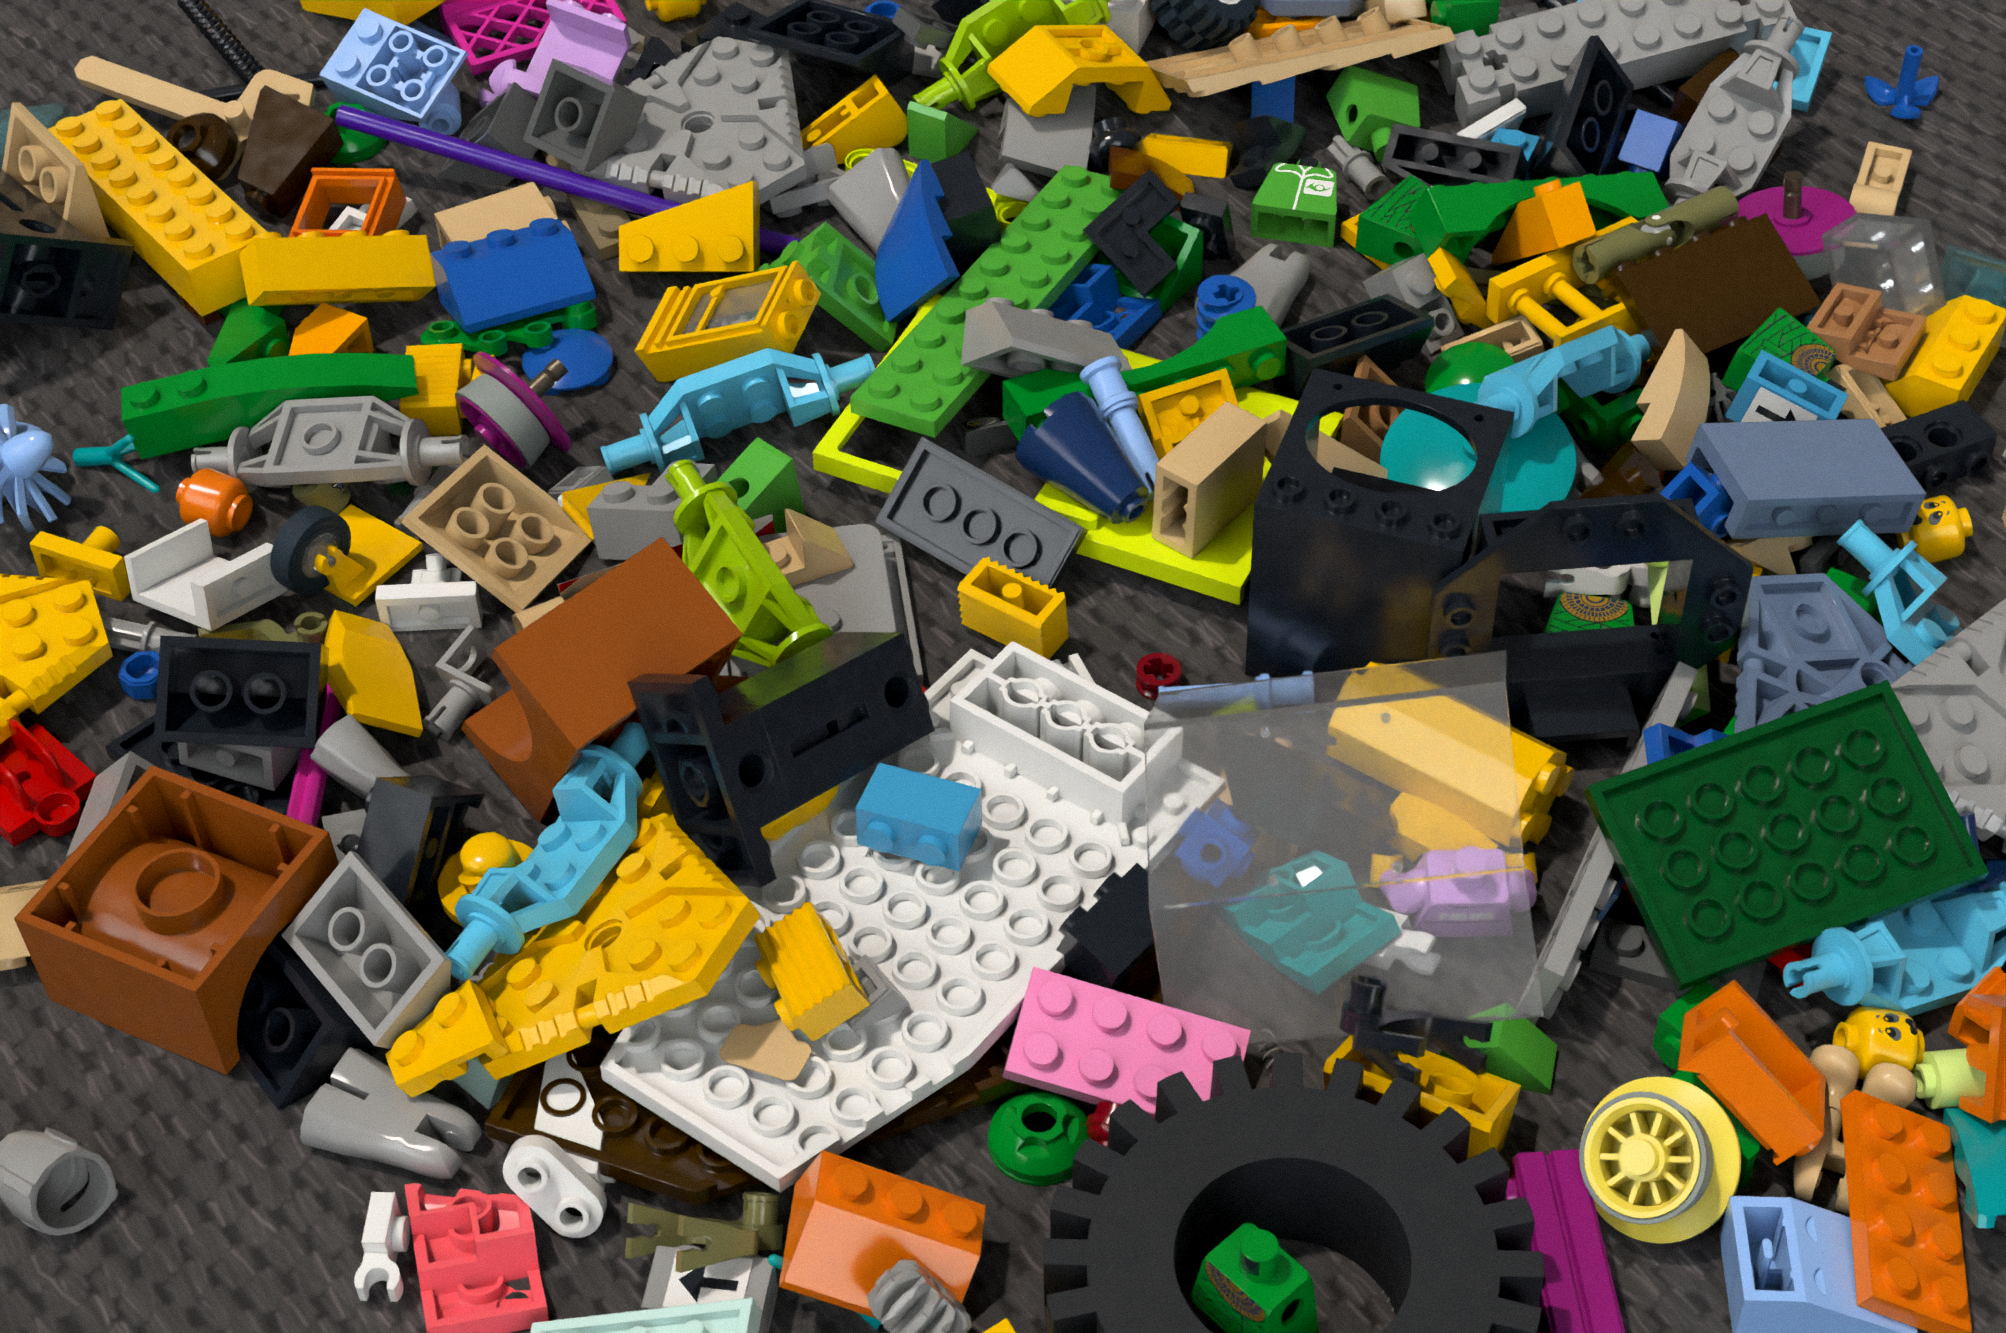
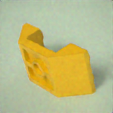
M1106 24L1035 25L994 59L987 69V73L1000 85L1004 92L1008 93L1021 106L1022 111L1033 117H1044L1046 114H1065L1073 84L1088 86L1096 82H1105L1106 87L1124 100L1130 110L1139 114H1149L1151 111H1169L1171 101L1151 68Z

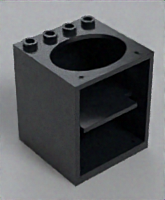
M1313 368L1254 503L1245 675L1256 677L1260 676V674L1268 673L1271 678L1299 677L1302 676L1303 671H1312L1316 693L1342 699L1347 687L1354 679L1364 684L1371 676V674L1363 671L1371 661L1385 664L1451 697L1455 686L1427 669L1424 661L1432 588L1474 557L1479 515L1501 513L1515 412ZM1367 405L1392 406L1417 411L1434 417L1458 431L1471 445L1475 453L1476 465L1464 480L1439 491L1333 467L1330 473L1317 462L1320 419L1341 409Z

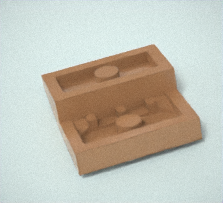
M1837 282L1806 328L1835 350L1836 360L1862 372L1895 381L1926 332L1927 316L1881 307L1882 291Z

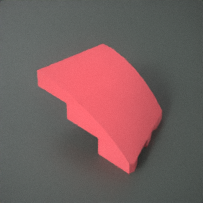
M411 1183L404 1185L427 1333H511L531 1329L534 1322L549 1321L530 1207L518 1195L505 1193L489 1195L479 1190L460 1188L456 1196L451 1197L425 1194L422 1184ZM529 1278L531 1290H519L529 1298L505 1299L510 1293L519 1292L506 1285L505 1282Z

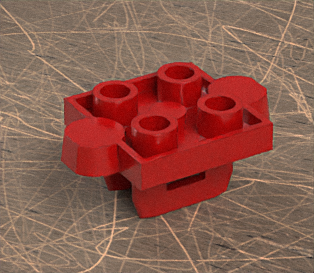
M10 719L9 730L11 736L0 744V835L13 847L39 830L53 837L64 836L78 826L82 815L80 803L88 798L97 775L38 722L26 729L15 719Z

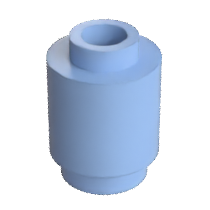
M452 82L449 83L425 121L419 122L420 127L446 135L454 134L459 130L462 122L460 94Z

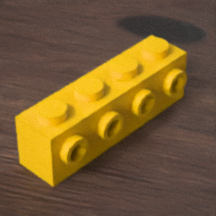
M393 230L384 233L382 236H367L365 231H350L337 237H325L323 232L312 231L300 234L297 237L283 238L278 232H266L254 236L253 240L239 253L248 306L321 304L322 302L337 304L421 300L436 287L427 236L409 235L407 230Z

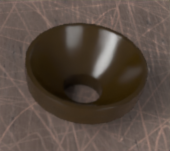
M196 113L183 118L181 121H177L171 126L166 140L212 182L219 179L228 170L237 151L238 143L234 129L224 119L213 113ZM196 130L193 142L187 147L179 148L181 137L187 131Z

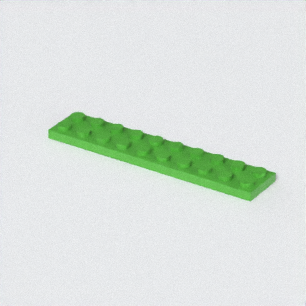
M1064 165L1001 233V240L989 246L850 397L851 413L936 438L992 374L961 365L966 310L985 303L986 299L993 297L1009 299L1014 302V307L1024 310H1048L1099 252L1095 245L1084 235L1083 229L1122 195L1126 189L1110 188L1109 176L1087 171L1080 166Z

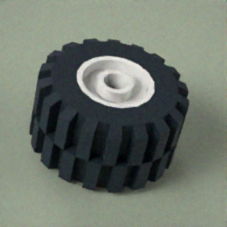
M1152 0L1150 6L1153 13H1156L1159 19L1157 21L1161 27H1165L1169 32L1168 35L1174 41L1177 39L1184 48L1188 50L1193 48L1197 52L1222 47L1250 26L1257 17L1256 11L1259 9L1260 1Z

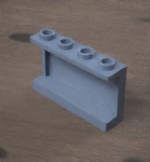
M1874 419L1699 423L1685 458L1687 464L1691 461L1701 468H1712L1733 500L1734 504L1724 525L1732 539L1844 535L1859 519L1874 534L1909 532L1926 496V492Z

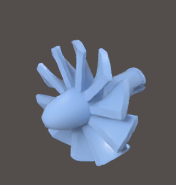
M0 404V524L4 522L2 498L5 496L25 530L31 533L35 532L36 528L30 519L27 504L44 516L50 524L58 519L41 491L57 498L66 506L71 502V497L57 484L50 482L37 471L66 473L67 468L64 462L51 455L54 445L52 435L43 431L40 427L16 421L14 407L8 404Z

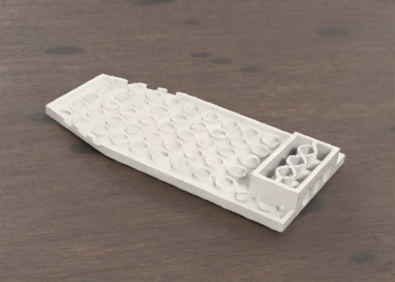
M1014 641L1009 643L993 660L970 649L924 692L929 703V713L935 731L880 761V763L981 788L982 826L960 872L940 866H930L918 860L888 852H878L869 847L858 845L855 807L878 763L842 782L827 809L804 825L794 827L776 841H767L771 849V863L777 877L776 880L762 888L737 886L752 902L761 916L708 995L623 1029L600 1065L602 1080L781 1193L799 1180L822 1150L839 1155L971 1069L1018 1019L1033 967L1060 974L1066 967L1064 965V955L1056 949L1064 937L1058 930L1068 916L1079 906L1088 911L1098 901L1093 897L1094 893L1113 872L1123 877L1138 863L1148 873L1153 875L1184 842L1177 835L1197 809L1204 815L1226 789L1227 782L1183 760V729ZM803 902H811L835 929L834 931L839 937L838 939L843 945L842 947L847 953V957L851 961L850 964L853 966L865 954L869 956L904 995L910 1005L895 1015L857 1031L852 1030L845 1021L814 1042L799 1028L793 1031L796 1039L809 1044L812 1051L800 1075L792 1081L781 1080L725 1062L719 1055L720 1050L731 1030L736 1025L742 1023L758 1026L781 1019L774 1006V1002L781 999L777 988L772 990L768 987L755 966V961L762 957L754 940L755 934L763 933L765 927H773L775 921H781L784 915L792 914L795 908H801Z

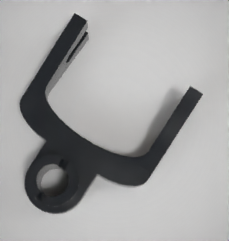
M1370 975L1351 977L1349 1001L1344 1002L1342 1005L1339 1027L1344 1032L1353 1035L1352 1049L1362 1054L1393 1078L1396 1076L1418 1087L1422 1070L1415 1068L1410 1063L1400 1061L1398 1051H1401L1403 1055L1406 1054L1415 1058L1424 1057L1426 1042L1435 1044L1475 1074L1485 1073L1488 1055L1478 1051L1476 1048L1466 1046L1464 1036H1467L1469 1040H1477L1482 1043L1489 1042L1493 1023L1441 1016L1426 1011L1395 1012L1383 1007L1385 992L1388 989L1387 981Z

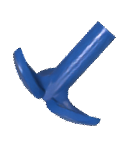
M1917 45L1906 47L1896 88L1875 77H1865L1864 85L1868 95L1880 106L1895 105L1890 115L1896 118L1920 119L1922 116L1921 110L1914 105L1927 106L1934 99L1938 91L1939 77L1936 75L1916 81L1923 55V49Z

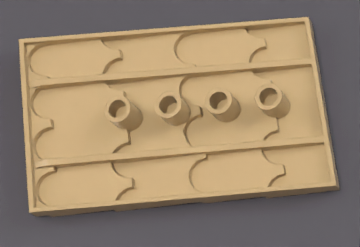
M1375 7L1361 14L1357 20L1340 23L1337 16L1334 15L1319 22L1314 29L1297 31L1293 24H1289L1277 30L1271 37L1254 40L1250 33H1245L1232 40L1227 46L1147 61L1145 63L1151 68L1158 82L1164 88H1174L1178 93L1187 92L1189 97H1203L1254 81H1260L1261 85H1266L1319 68L1321 70H1336L1391 54L1395 59L1455 41L1456 38L1450 27L1421 20L1408 19L1387 23L1380 8Z

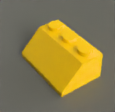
M1963 295L1914 313L1927 316L1924 336L1895 381L1878 377L1904 415L1915 417L1961 400L1968 401L1999 351L2006 326L2005 308L1983 299Z
M1350 1035L1325 1061L1323 1069L1324 1089L1327 1091L1336 1058L1364 1064L1362 1100L1377 1105L1394 1078L1362 1054L1352 1049L1353 1035ZM1425 1050L1424 1057L1419 1058L1406 1054L1403 1055L1401 1051H1398L1400 1061L1410 1063L1415 1068L1422 1070L1419 1085L1421 1088L1419 1130L1426 1127L1450 1106L1471 1123L1467 1160L1493 1147L1498 1153L1504 1147L1520 1092V1084L1487 1072L1477 1075L1460 1062Z

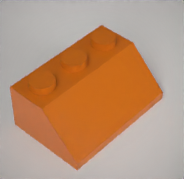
M822 1150L795 1183L779 1287L876 1318L869 1307L867 1295L875 1287V1281L887 1268L890 1270L899 1260L908 1259L916 1261L922 1268H927L935 1278L941 1280L943 1285L955 1294V1298L962 1304L981 1255L986 1205Z

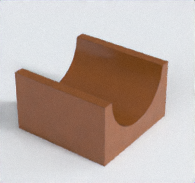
M660 537L495 647L491 658L504 674L512 689L466 719L461 729L533 818L541 823L558 811L552 790L574 767L577 759L582 756L581 751L586 745H601L609 749L628 722L631 724L637 722L642 725L627 683L628 681L644 673L708 675L711 685H714L717 675L722 671L743 633L665 539Z
M151 765L16 915L14 920L49 1000L228 1075L241 1059L237 1044L238 1017L244 992L255 966L275 936L297 917L339 865L328 831Z

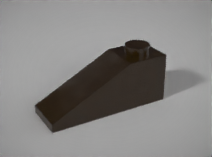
M1629 440L1620 447L1577 499L1661 493L1665 486L1655 469Z

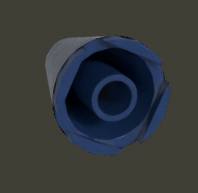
M1075 391L1062 396L1046 407L1042 412L1048 418L1038 429L1030 424L1017 445L1015 458L1022 465L1023 469L1113 524H1119L1124 521L1131 523L1140 517L1148 504L1146 501L1148 488L1095 401L1083 392Z

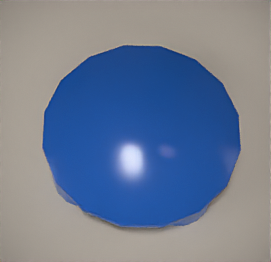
M577 328L553 331L554 341L552 344L542 348L528 347L522 356L523 371L530 381L541 371H544V368L554 358L558 359L567 368L568 372L544 394L548 396L557 395L562 391L579 390L590 385L599 386L604 384L610 377L609 369L613 363L612 347L604 337L593 331Z

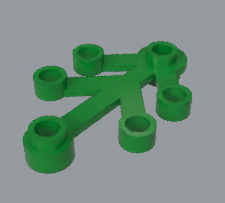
M589 300L466 334L456 321H437L430 324L427 328L428 330L421 334L420 341L421 345L462 343L464 350L482 351L496 357L508 351L507 340L523 343L531 348L546 347L554 341L551 324L562 322L563 329L577 328L589 331L598 325V317L595 304Z

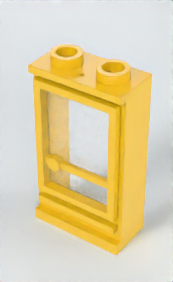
M798 260L792 261L789 268L787 265L695 284L693 288L685 286L680 290L677 286L668 287L635 352L659 382L675 381L766 348L792 354L821 296V292Z

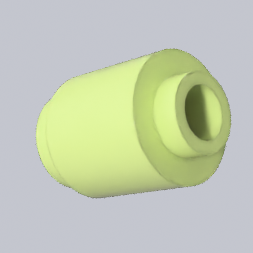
M1967 1048L1923 1052L1922 1064L1914 1065L1911 1073H1913L1918 1084L1916 1096L1920 1099L1924 1098L1930 1109L1959 1107V1097H1984L1986 1073L1968 1064L1966 1059Z

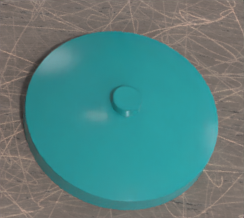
M1482 383L1454 385L1436 390L1430 394L1473 403L1477 401L1478 390ZM1405 409L1395 419L1385 435L1380 453V465L1388 469L1387 479L1439 491L1464 480L1473 471L1476 465V457L1469 442L1454 428L1429 415ZM1555 412L1537 419L1532 430L1523 436L1511 438L1501 512L1539 510L1550 501L1570 500L1576 477V451L1571 434Z

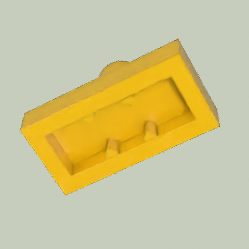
M96 527L82 544L42 531L29 543L39 574L42 577L90 581L93 593L121 602L131 592L123 556L113 554L121 544L120 539L107 527Z

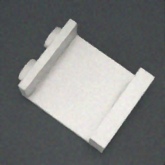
M202 518L124 556L132 599L134 601L209 631H213L287 592V588L282 586L272 574L270 566L272 544L265 543L231 561L225 560L213 554L208 521Z

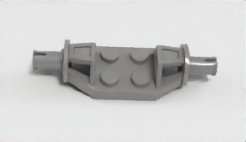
M1780 15L1767 41H1747L1740 52L1741 56L1710 84L1670 154V178L1662 190L1664 196L1672 205L1712 189L1715 183L1731 190L1737 202L1753 193L1791 124L1793 80H1795L1800 68L1796 59L1790 54V51L1805 29L1799 19L1794 17L1792 23L1788 26L1786 24L1790 19V15ZM1774 81L1778 82L1776 91L1773 87Z
M375 396L297 399L283 401L252 428L238 427L233 430L226 447H195L193 449L194 454H191V467L193 473L203 468H212L238 478L246 484L248 493L255 491L257 486L290 488L291 485L364 481H374L377 484L408 481L410 485L423 486L429 480L432 466H461L471 457V446L466 435L431 437L423 420L410 419ZM389 433L401 437L400 449L392 448ZM272 440L268 454L262 455L261 446Z

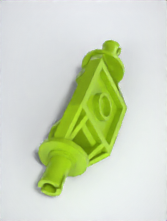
M991 0L961 20L946 56L938 61L942 72V79L917 95H913L911 97L912 101L941 110L957 100L965 109L971 111L976 107L975 102L1003 91L1000 85L987 73L988 65L1035 25L1107 24L1112 20L1108 8V3L1112 0H1075L1066 5L1061 0ZM972 50L978 62L960 75L957 69Z
M689 459L674 463L668 469L669 473L665 474V480L672 486L682 501L676 508L673 516L675 528L684 535L682 561L743 633L731 655L770 668L835 634L832 627L826 623H821L809 600L796 594L753 532L756 525L737 504V492L733 486L727 482L719 481L706 484L696 470L694 463ZM789 635L779 646L773 644V642Z

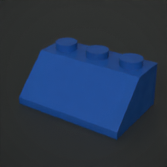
M540 218L532 221L529 227L514 231L509 229L495 230L488 233L486 238L472 242L453 241L446 244L442 250L430 253L439 301L466 334L596 299L594 286L574 235L559 219Z

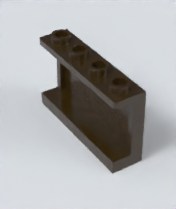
M1766 213L1749 220L1746 216L1738 217L1725 225L1721 231L1712 235L1708 230L1703 231L1689 239L1684 246L1676 249L1672 245L1665 246L1654 252L1648 260L1636 264L1634 260L1627 261L1610 273L1612 279L1601 292L1605 301L1620 297L1639 331L1647 339L1650 349L1656 358L1655 362L1646 371L1649 378L1675 329H1683L1706 356L1708 364L1711 365L1735 355L1738 348L1779 307L1803 324L1804 316L1815 314L1822 305Z

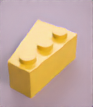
M750 181L620 225L619 271L755 272L760 267V183Z

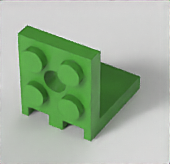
M826 221L800 242L794 240L788 244L781 256L770 265L765 263L755 271L786 265L789 268L792 261L798 260L821 292L817 302L820 307L876 351L884 352L893 345L897 322H887L882 310L875 281V261ZM758 312L744 315V319L746 321L755 320Z

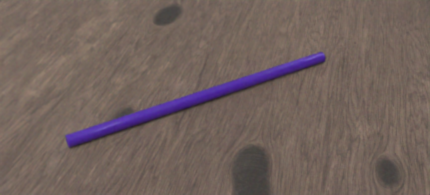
M344 104L338 108L336 113V124L338 126L527 182H534V184L647 217L682 205ZM760 227V250L781 256L788 244L794 240L798 242L802 240Z

